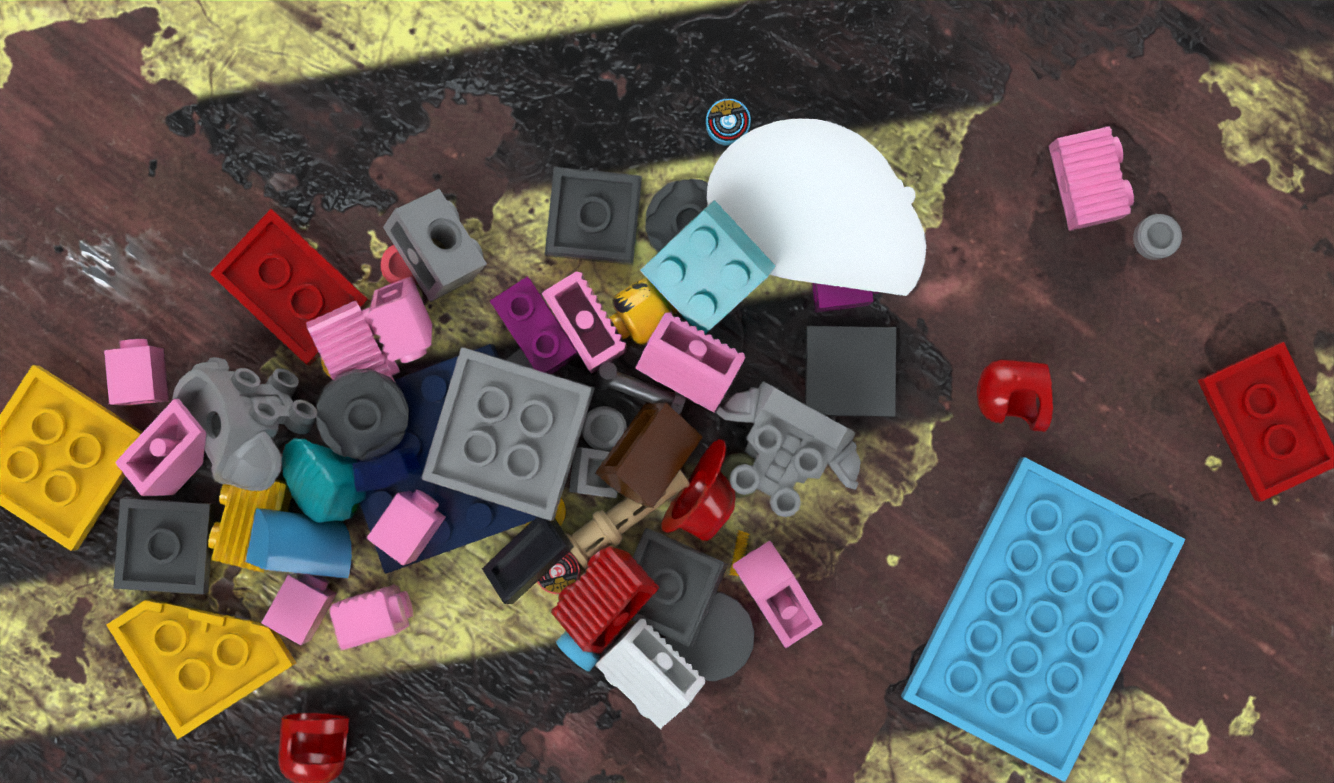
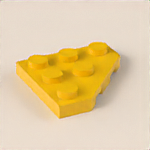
M144 600L106 624L177 739L185 736L297 664L279 634L262 623L159 600Z

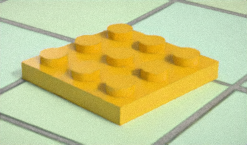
M32 365L0 414V506L70 551L78 550L125 478V474L115 462L143 432L41 366Z

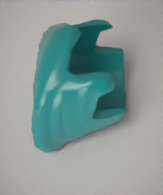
M293 439L285 445L281 457L283 476L291 496L304 514L317 523L331 522L333 520L344 521L352 518L354 513L351 512V507L366 499L365 478L357 460L348 456L343 457L336 454L331 448L313 444L306 439Z

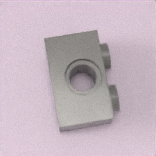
M440 189L396 208L383 226L430 302L473 281L487 265L480 245L475 239L470 238L460 222L456 207L446 200ZM431 238L439 240L445 249L437 247Z

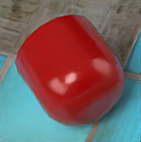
M999 359L989 363L982 371L977 385V403L983 416L999 424L1003 423L1006 416L1020 417L1028 423L1030 430L1046 432L1049 429L1053 414L1052 383L1048 364ZM1036 395H1037V397L1039 398V402H1040V406H1039L1038 413H1037Z
M293 713L281 717L278 764L285 778L293 783H329L333 781L344 768L349 717L327 713Z

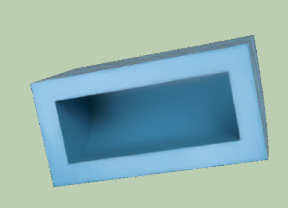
M256 508L246 557L247 563L265 570L349 578L352 546L348 529L342 521L333 520L331 522L317 523L305 514Z

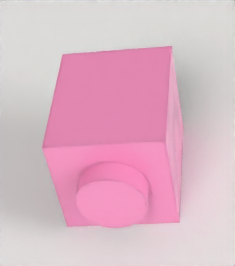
M130 339L120 341V349L104 350L110 405L130 406L169 401L163 348L148 346L147 339Z
M416 490L414 493L411 491L397 493L366 539L400 564L406 565L417 560L446 517L436 510L439 504L420 490Z
M301 573L289 574L261 623L299 645L305 644L312 640L337 593L327 588L329 581L322 576Z

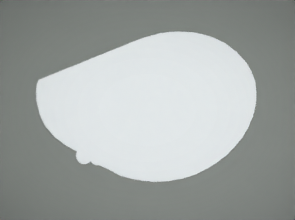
M787 119L758 127L732 143L722 153L710 174L707 186V204L710 205L715 200L776 265L770 275L790 280L907 296L918 282L925 263L926 241L924 230L917 213L911 205L915 200V191L911 187H903V182L897 178L885 157L872 144L859 134L845 127L818 119Z

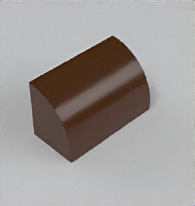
M645 403L595 474L625 497L643 506L654 508L703 436L667 403Z

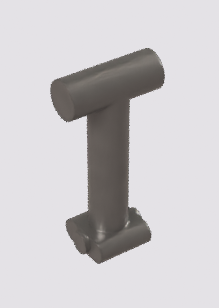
M611 362L603 363L594 377V385L600 390L610 387L649 403H667L678 414L681 413L686 397L678 392L673 393L618 372L616 366Z

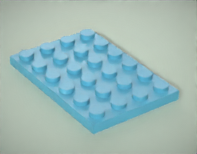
M1020 457L901 697L1066 782L1186 539L1026 457Z

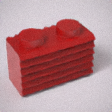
M610 546L598 551L590 558L586 573L581 575L580 580L569 584L561 591L558 596L559 602H557V606L551 609L552 615L582 651L601 654L659 589V585L637 564V561L632 558L631 554Z

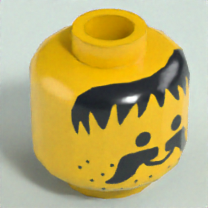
M644 278L613 297L612 302L616 313L611 315L609 319L612 320L613 326L617 328V332L621 335L622 340L631 336L635 343L644 345L648 343L664 314L671 312L673 315L678 311L648 279Z

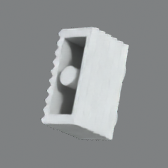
M639 619L595 664L604 673L606 680L611 685L618 687L636 705L640 714L649 718L660 729L686 708L705 684V678L699 676L698 670H692L691 664H687L684 657H679L678 651H673L672 645L666 644L665 638H660L659 632H654L653 627L647 625L646 619Z

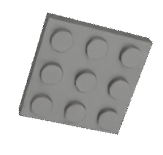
M461 347L421 479L543 519L554 520L594 388Z

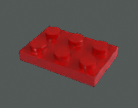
M272 209L259 220L209 273L297 357L309 366L320 356V353L309 333L306 323L353 301H357L361 311L371 302Z
M1284 342L1276 343L1197 380L1255 501L1262 502L1334 468V445Z

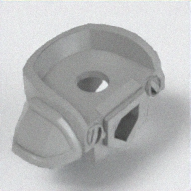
M213 357L208 362L194 365L192 370L179 380L174 388L172 399H180L205 430L204 451L212 463L211 470L215 481L251 491L269 489L281 470V454L271 439L279 430L278 424H284L289 430L297 434L309 433L315 423L317 410L307 401H292L291 398L299 383L298 378L292 372L286 369H276L266 384H260V378L253 371L245 368L229 371L226 359Z
M761 382L758 388L751 387L748 391L735 393L723 407L718 406L715 413L724 420L754 423L746 438L749 442L745 452L753 457L755 461L752 466L747 464L736 466L731 472L729 479L731 487L737 493L747 495L758 489L771 496V508L778 516L789 517L799 510L801 503L799 494L793 489L796 482L804 484L807 478L820 479L827 464L845 487L856 490L859 484L856 479L861 464L856 452L857 444L853 441L856 432L765 382Z

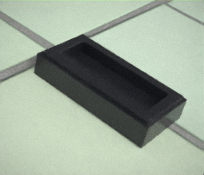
M536 517L534 521H531L492 558L482 570L503 603L514 604L574 546L556 519L550 521Z

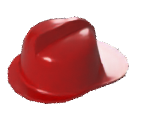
M718 439L705 451L688 480L690 485L679 492L664 514L661 523L662 531L670 533L681 528L703 541H708L714 537L730 518L734 511L736 496L731 483L720 471L726 453V443L724 440Z

